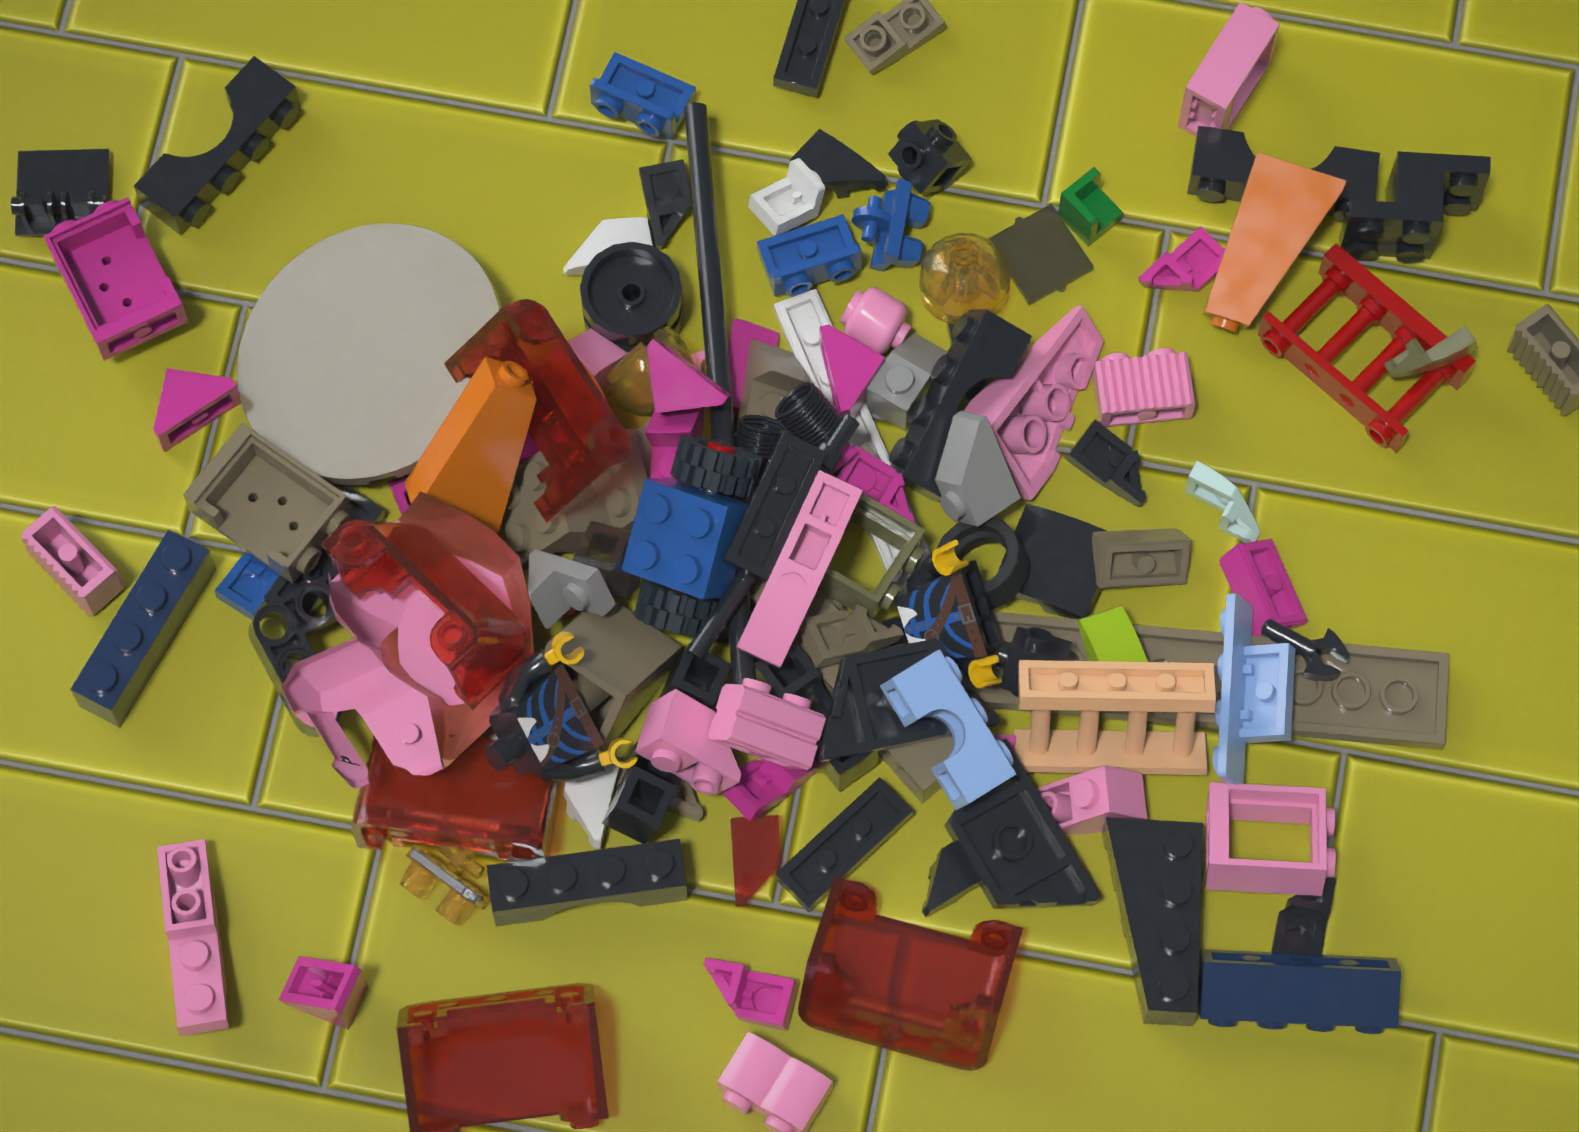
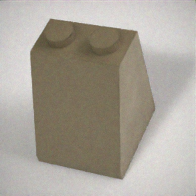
M615 601L616 605L605 616L584 611L561 632H571L574 638L562 645L561 653L570 654L578 647H582L585 653L578 663L568 665L559 661L554 664L564 665L604 742V745L597 748L600 753L608 750L610 743L621 735L666 681L682 647L652 625H647L643 621L637 620L633 616V612ZM553 638L547 643L544 649L546 652L552 649Z

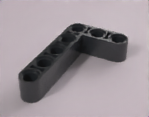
M352 561L264 605L257 611L249 625L248 635L253 648L295 725L302 733L308 736L318 737L320 735L314 727L308 726L293 715L281 689L287 678L283 672V663L291 659L302 661L315 655L306 637L338 621L330 604L329 574L332 581ZM438 563L435 564V565H433V566H431V567H429V568H427V569H425V570H422V571H420V572H418V573H416V574H414V575H412V576H410V577H407L406 579H404V580L398 582L397 584L391 586L390 588H388V589L382 591L380 594H382V593L388 591L389 589H391V588H393V587H395V586H397V585H399V584H401V583H403V582H405V581H407V580H409V579H411V578H413V577H415V576L421 574L422 572H424V571H426V570H428V569H430V568H432V567L438 565ZM309 596L321 599L325 604L326 614L318 618L307 615L303 610L302 600ZM266 618L278 620L283 625L284 636L279 639H269L264 636L260 629V621ZM341 711L337 713L335 718L337 722L341 716Z

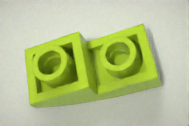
M1117 606L1076 620L1088 661L1148 662L1136 631L1123 606Z

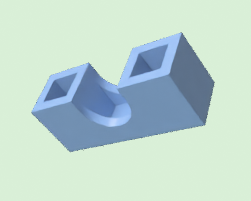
M939 649L880 685V688L904 727L920 718L933 717L944 722L951 731L953 738L952 750L949 756L931 768V771L955 810H958L1013 777L1016 773L1011 766L1013 758L1009 749L1001 740H995L986 725L988 718L985 710L975 698H969L961 685L962 675L958 666L950 657H944Z

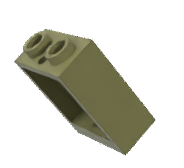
M861 493L849 521L899 549L900 552L874 592L867 590L829 566L817 590L851 610L857 604L868 609L867 616L874 619L881 608L886 611L890 610L902 590V586L898 585L897 582L905 571L912 574L923 559L926 550L921 548L920 545L925 529Z

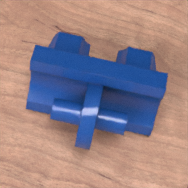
M899 179L896 183V188L886 191L883 194V199L878 196H870L868 206L858 207L853 211L851 221L855 226L863 229L862 241L867 243L874 242L870 263L871 269L883 272L891 264L912 268L921 258L922 240L903 235L905 225L920 229L925 224L931 202L912 194V182Z

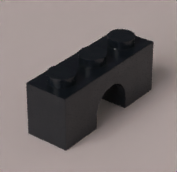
M793 640L780 668L761 659L754 663L756 680L772 686L770 695L783 699L784 693L806 698L812 701L810 710L821 713L826 718L820 740L816 742L818 747L814 760L839 792L878 765V751L820 762L819 751L831 698L822 684L821 673L815 668L812 661L795 640Z

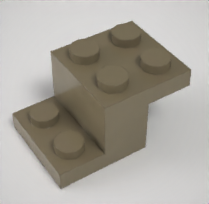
M620 428L593 448L547 445L517 467L502 521L507 545L519 556L522 570L529 569V554L534 549L550 554L556 551L601 554L631 533L644 480L647 478L635 429Z

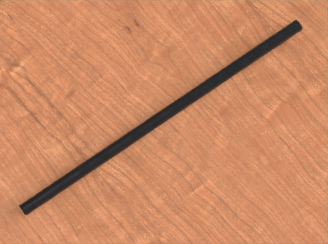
M690 103L684 107L706 373L711 380L730 394L722 405L709 407L712 439L721 443H730L736 447L707 105L704 103ZM722 492L719 493V494H722V495H725V496H728V497H731V498H734V499H737V500H740V501H741V497L736 496V495H734V494H732V496H731V495H726V494H724V493H722ZM749 591L727 622L733 684L742 685L744 678L756 680L755 657L736 648L751 616Z

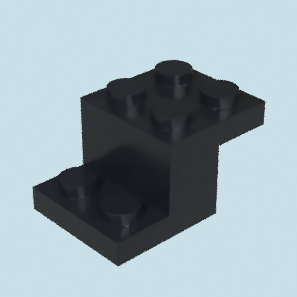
M1398 151L1385 189V202L1350 200L1339 234L1338 245L1358 260H1370L1377 256L1396 257L1401 262L1414 263L1423 259H1430L1443 224V211L1451 215H1462L1470 211H1477L1490 176L1491 157Z

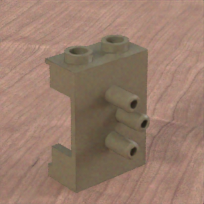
M244 423L238 427L183 494L191 513L292 584L302 573L307 575L315 568L322 555L320 550L331 537L334 539L338 538L345 531L351 520V509L346 494Z

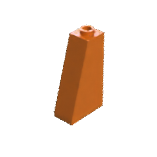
M1257 152L1203 315L1212 317L1211 326L1232 333H1237L1239 326L1246 329L1249 327L1343 191L1346 180Z
M485 356L404 482L410 503L414 501L421 491L469 514L496 534L498 533L537 400L525 368L512 361L502 362Z

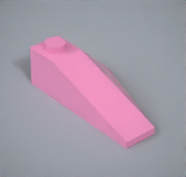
M1075 306L1026 350L1012 377H996L963 410V412L982 415L988 418L1019 495L1024 500H1032L1056 469L1061 456L1056 451L1063 430H1070L1075 416L1070 412L1079 390L1086 389L1104 342L1083 306Z

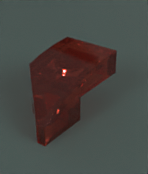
M778 815L758 816L750 822L745 817L730 818L736 907H743L781 864Z

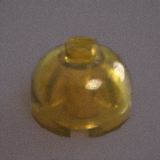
M966 232L945 236L928 250L921 263L919 290L922 295L923 305L936 319L951 325H955L957 320L964 313H967L969 309H987L997 315L1003 310L1010 298L1011 277L1009 265L1003 251L987 237Z
M667 326L653 333L655 337H658L696 367L693 353L673 328ZM640 342L610 372L606 379L612 385L603 386V391L624 411L641 418L652 417L655 407L647 347Z

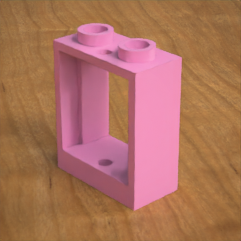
M1241 2L1238 4L1185 88L1178 127L1194 136L1197 134L1198 125L1229 130L1271 63L1280 23L1275 21L1267 11L1258 7L1251 8Z
M1210 782L1205 814V890L1322 896L1326 877H1334L1336 862L1335 848H1327V836L1333 837L1335 809L1326 807V788L1239 783L1235 785ZM1229 820L1309 824V863L1229 858Z

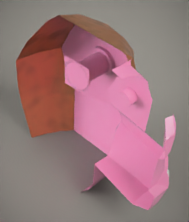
M420 491L403 515L332 581L329 574L330 604L338 622L354 638L295 663L281 687L293 715L298 717L303 723L316 729L335 757L332 767L350 787L356 789L369 784L367 780L368 769L335 720L339 711L356 709L393 765L405 768L413 775H431L441 769L444 770L491 726L489 716L499 705L498 697L503 687L502 684L498 689L499 685L512 666L515 667L534 655L530 599L519 556L494 531L477 519ZM435 564H438V565H436V566H434V567H432V568H430V569H428V570L422 572L421 574H419V575H417V576H415V577H413V578H411V579H409V580H407V581H405V582H403V583H401V584H399V585H397V586H395V587L389 589L388 591H386V592L380 594L382 591H384V590L390 588L391 586H393V585L399 583L400 581H402V580H404V579H406V578H408V577H410V576H412V575H414V574H416V573H418V572H420V571H423V570H425V569H427V568H429V567H431V566H433V565H435Z

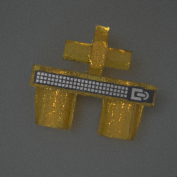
M448 840L442 844L439 852L450 860L448 866L426 849H421L415 844L407 853L406 857L412 860V862L406 869L400 885L419 899L424 900L439 880L450 890L436 908V911L454 925L460 926L472 915L476 908L485 910L491 902V898L461 876L466 871L477 880L486 869L474 860L479 846L472 840H468L460 848Z

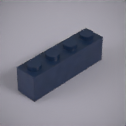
M169 529L167 530L70 688L79 707L119 728L121 727L216 571V566L208 549Z
M1200 949L1198 1012L1200 1019H1207L1210 1025L1218 1027H1233L1237 1025V1021L1257 1022V1026L1265 1029L1286 1028V1023L1306 1024L1307 1029L1318 1032L1333 1031L1335 1026H1354L1355 1030L1360 1033L1380 1034L1384 1032V1028L1398 1027L1401 969L1396 958Z

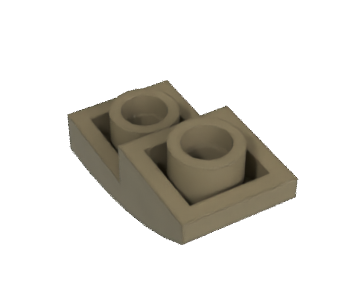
M903 0L885 15H882L880 11L875 13L844 37V40L868 71L873 74L915 51L945 30L947 26L928 0Z

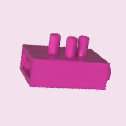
M129 197L120 201L113 200L103 203L94 213L77 221H64L58 224L51 233L44 235L51 256L104 361L189 322L177 292L169 277L165 275L145 236L142 224Z

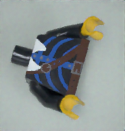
M953 540L935 549L932 554L924 558L906 581L907 593L896 598V605L900 615L885 619L881 624L887 628L894 624L900 627L904 633L899 641L888 645L889 647L936 638L951 656L959 670L963 671L972 684L980 689L1002 683V678H997L992 672V664L998 663L999 657L992 655L982 658L999 649L1002 642L976 560L968 562L967 559L960 561L954 551L955 546L959 545L958 540Z
M563 631L558 633L553 638L551 650L548 652L543 649L508 672L498 697L499 705L489 716V722L498 739L485 747L484 750L487 761L494 769L503 771L512 765L515 772L520 776L535 773L542 781L572 783L605 772V766L615 764L620 768H630L637 762V757H632L622 762L617 761L615 757V751L618 746L632 742L626 738H616L610 743L607 751L600 753L597 748L604 745V742L563 664L554 665L559 661L571 665L578 663L583 658L585 651L582 647L574 649L570 654L561 653L562 645L574 638L571 632Z

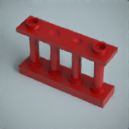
M1335 243L1322 258L1318 274L1322 276L1323 282L1283 322L1267 311L1261 319L1257 335L1261 337L1260 340L1263 346L1276 357L1283 356L1363 424L1367 434L1375 443L1383 447L1388 446L1395 453H1398L1403 447L1409 432L1402 425L1405 419L1440 383H1449L1458 391L1470 378L1476 360L1468 354L1446 366L1425 372L1388 411L1384 410L1366 394L1388 372L1384 364L1407 350L1405 345L1414 338L1418 340L1426 352L1447 338V336ZM1336 294H1343L1356 305L1357 312L1316 352L1296 334ZM1378 323L1391 334L1392 341L1353 381H1350L1332 363L1370 324L1376 325Z

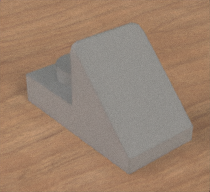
M534 549L529 554L528 595L546 629L550 628L571 607L578 611L585 610L605 616L616 605L598 568Z

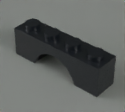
M255 56L224 88L230 109L233 112L232 124L226 137L210 151L197 156L179 157L163 153L134 185L140 205L181 236L190 226L195 227L203 221L209 211V205L220 193L226 194L234 187L239 179L241 170L250 161L258 160L267 150L269 140L280 128L285 129L290 126L298 115L300 102L296 86Z
M1198 125L1187 194L1197 195L1198 198L1208 202H1220L1223 199L1241 201L1255 159L1247 144L1244 132ZM1334 146L1328 157L1318 166L1312 168V170L1346 180L1343 191L1326 215L1333 216L1336 220L1343 222L1350 200L1374 201L1380 153Z
M969 309L967 313H964L957 320L951 334L954 340L947 354L942 355L935 363L931 372L933 382L926 396H922L914 405L910 414L912 424L905 438L897 441L889 456L890 466L896 469L897 474L902 473L905 486L932 501H940L942 496L935 478L953 416L956 415L962 397L974 384L989 377H1012L1032 338V335L987 309Z
M689 643L675 661L659 698L677 689L712 709L731 668V664L708 652L703 660H699L686 651L690 645ZM634 751L632 757H637L638 760L633 766L626 769L602 824L644 844L659 829L677 789L678 776L655 768L650 760Z
M680 839L486 865L492 913L496 927L541 921L558 911L592 903L624 902L643 907L688 900Z

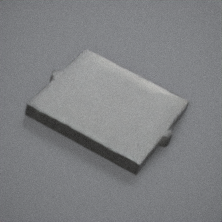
M1052 204L1024 219L1017 217L1015 224L987 239L988 245L1029 306L1057 290L1064 292L1066 285L1094 270L1093 264Z

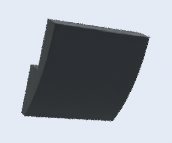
M1026 504L1014 532L1027 552L1029 571L1028 578L1021 591L1014 598L1040 604L1044 612L1071 619H1081L1089 616L1101 589L1096 584L1092 534L1093 532L1107 530L1059 512ZM1007 552L1004 555L998 572L1001 570L1006 561Z

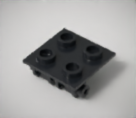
M110 150L18 151L16 197L11 198L12 215H16L15 236H44L51 233L58 224L67 220L77 221L94 213L100 205L108 202Z

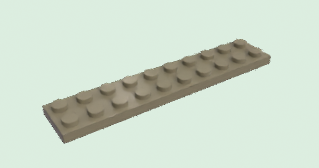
M992 612L1001 642L1003 640L1012 642L1017 626L1026 629L1038 627L1049 631L1054 637L1073 642L1068 661H1088L1076 621L1078 619ZM1132 624L1148 662L1213 663L1216 703L1218 700H1221L1222 682L1219 678L1217 667L1218 658L1224 652V636L1221 632ZM1251 635V646L1277 644L1264 636ZM1344 644L1349 654L1347 663L1336 659L1331 654L1320 655L1321 661L1325 665L1332 666L1341 671L1338 679L1330 681H1314L1303 678L1302 676L1307 665L1304 658L1295 653L1291 736L1443 749L1446 733L1449 653ZM1000 648L987 656H983L982 658L989 657L992 655L998 656ZM996 663L992 664L993 674L997 678H1002L1004 670L995 668ZM1000 683L980 689L975 686L972 688L987 708L1032 712V710H1019V698L1010 691L999 688ZM1051 710V714L1080 716V711ZM1100 711L1099 718L1128 721V711ZM1148 712L1147 723L1175 725L1177 712ZM1196 712L1195 727L1219 729L1215 713Z

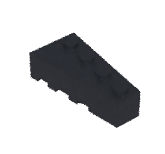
M1106 817L1102 837L1105 850H1107L1114 891H1116L1121 913L1124 937H1126L1130 954V964L1143 1024L1193 1026L1198 1013L1203 823Z

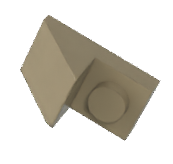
M756 339L750 341L738 419L744 415H760L778 420L774 412L780 402V397H785L797 386L809 382L806 373L792 352Z

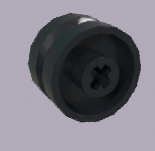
M626 242L613 244L596 254L584 269L580 284V295L586 331L591 328L629 354L630 361L648 358L647 345L654 337H658L666 345L670 346L680 332L684 310L680 274L668 255L652 245Z

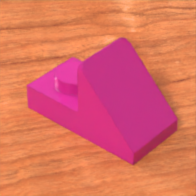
M703 407L655 413L654 411L645 431V435L652 446L650 478L672 477L670 472L680 436L703 437Z

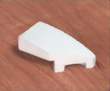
M647 217L602 220L563 268L564 275H583L584 269L594 256L613 244L638 242L652 245Z
M616 757L617 761H622L621 757ZM615 764L605 766V772L572 783L565 782L563 797L567 801L566 813L572 821H578L589 836L588 842L595 849L601 848L607 826L602 824V821L612 802L621 768Z

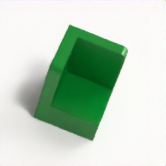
M1095 167L1061 193L1058 216L1087 247L1117 225L1123 218L1122 210L1099 188L1101 173Z

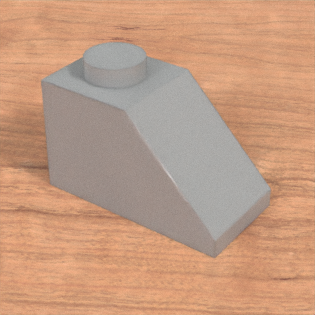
M913 333L891 351L867 387L866 405L868 410L906 432L912 422L910 414L914 405L922 396H926L933 382L931 372L935 363L942 355L947 354V351L920 335Z
M963 411L954 415L935 478L942 495L940 497V504L947 516L953 521L979 527L1021 497L988 418Z

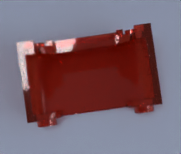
M520 299L507 304L460 347L444 365L456 383L463 381L465 378H472L485 356L502 362L512 361L527 370L537 398L528 433L549 464L537 475L541 484L545 482L546 488L544 494L534 504L547 523L593 502L605 492L630 457L632 445L628 433L548 310L542 304L530 299Z
M352 520L339 526L321 543L343 585L359 601L367 595L366 592L371 591L385 592L394 600L411 584L444 615L431 629L430 645L437 658L448 667L456 683L453 687L456 695L472 710L506 679L510 669L526 660L530 655L533 642L525 623L424 527L412 523Z
M373 735L366 762L369 784L359 788L351 830L358 848L382 850L383 840L391 838L393 846L403 847L404 841L497 853L498 860L508 861L509 852L512 853L511 856L524 860L550 857L562 782L542 781L535 773L520 776L515 772L512 765L503 771L494 769L487 761L484 750L485 747L495 740L477 738L444 770L441 769L425 776L413 775L407 769L393 765Z
M835 877L806 964L798 1005V1015L801 1020L809 1027L819 1031L956 1069L972 1071L982 1068L988 1060L1023 928L1000 920H988L975 925L970 940L877 915L878 898L868 886L860 882Z
M564 984L429 1001L408 1005L399 1010L396 1029L410 1132H461V1128L467 1126L559 1115L561 1121L570 1122V1127L573 1129H586L599 1125L600 1119L609 1118L595 993L592 984Z

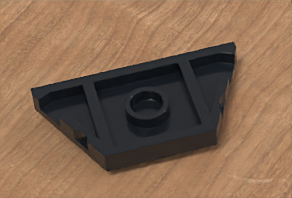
M936 638L846 656L840 660L819 751L820 762L952 735L944 722L933 717L920 718L904 727L880 688V685L939 649L944 657L948 656L951 658ZM960 671L962 675L960 683L969 698H975L986 712L988 718L987 727L1000 724L997 713L993 709L991 711L988 710L972 690L974 687L972 682L963 671Z
M1005 738L1002 742L1007 746L1012 755L1013 764L1011 766L1016 775L958 810L954 809L944 827L993 909L1091 906L1097 903L1102 897Z

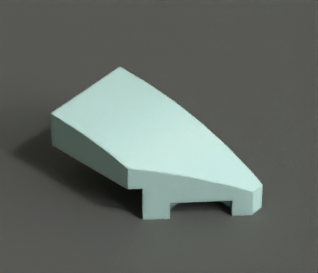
M1196 461L1188 476L1185 493L1223 511L1218 529L1246 543L1257 541L1260 530L1238 488L1212 468Z

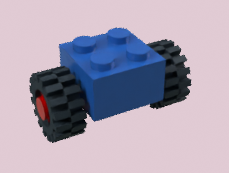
M680 436L670 472L672 477L646 478L644 480L621 569L624 572L643 578L633 614L637 620H641L647 625H655V628L660 630H669L677 635L682 633L687 637L694 638L735 577L736 569L721 562L748 504L719 493L751 497L759 477L763 461L762 456L755 452L747 451L745 448L735 447L733 444L721 443L710 438L707 440L699 436Z

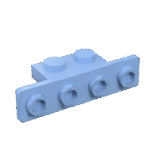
M1238 593L1227 594L1226 609H1223L1220 615V627L1224 636V652L1218 658V675L1222 682L1221 700H1218L1215 706V718L1219 727V744L1215 746L1212 756L1213 767L1218 777L1226 784L1238 785V783L1244 784L1246 743L1291 740L1295 648L1289 643L1251 646L1253 609Z

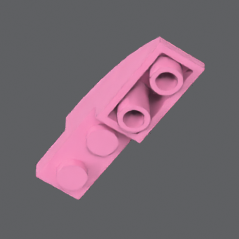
M821 470L818 471L738 642L737 649L778 668L781 667L863 490Z
M201 839L157 847L165 932L169 940L178 1031L180 1036L227 1029L229 1028L226 993L228 992L206 840Z

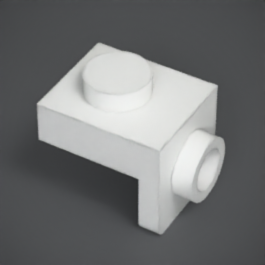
M797 158L790 162L786 178L750 195L748 208L774 236L779 235L818 216L825 186L819 175L815 171L810 170L800 158Z

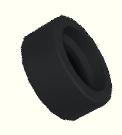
M992 517L979 527L959 522L943 535L937 548L953 540H958L959 545L955 546L954 551L960 561L972 548L984 543H999L1005 547L1007 558L1003 567L993 578L983 582L991 610L1007 604L1021 591L1028 578L1029 558L1017 534L1004 521Z

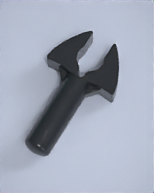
M1272 619L1266 620L1262 625V636L1277 644L1289 643L1295 648V653L1304 658L1307 668L1302 677L1305 679L1330 681L1339 678L1341 671L1332 666L1325 665L1321 661L1320 655L1331 654L1344 663L1348 662L1349 654L1345 645L1329 628L1324 638L1311 640Z

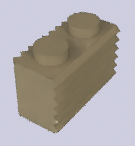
M1545 304L1516 325L1508 344L1507 352L1514 353L1513 359H1518L1519 366L1525 367V373L1531 374V380L1537 381L1536 387H1542V394L1549 395L1548 401L1555 402L1554 408L1561 409L1560 415L1567 416L1579 407V339L1549 304Z

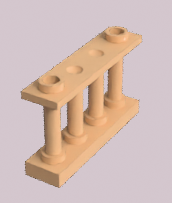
M1019 660V710H1032L1030 729H1014V735H1016L1014 753L1026 772L1083 773L1107 765L1142 774L1207 775L1205 732H1194L1196 712L1215 713L1216 692L1213 663ZM1051 710L1080 711L1079 729L1050 730ZM1128 711L1127 731L1098 730L1099 712ZM1148 712H1177L1175 732L1146 731Z

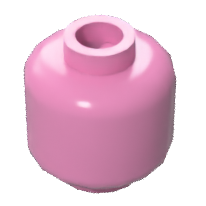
M871 287L864 293L857 290L840 319V322L845 325L844 334L880 355L885 354L890 346L893 348L899 346L906 339L912 327L905 322L908 314L907 306L876 287Z

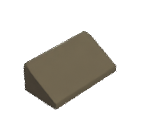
M1175 528L1093 532L1092 549L1096 584L1099 588L1187 584L1191 539Z

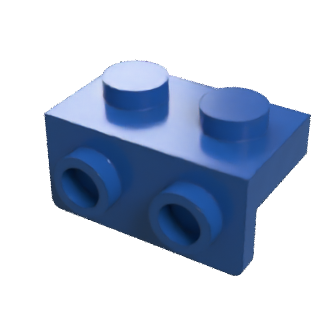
M614 52L600 79L593 78L589 86L591 104L603 115L610 118H618L620 116L634 122L646 134L651 136H659L661 134L670 139L674 138L685 117L684 107L692 103L696 96L695 86L617 52Z
M844 214L757 241V251L774 297L785 293L789 296L799 295L808 291L813 284L829 279L832 282H840L852 277L856 271L861 270L862 251L859 244L854 243Z

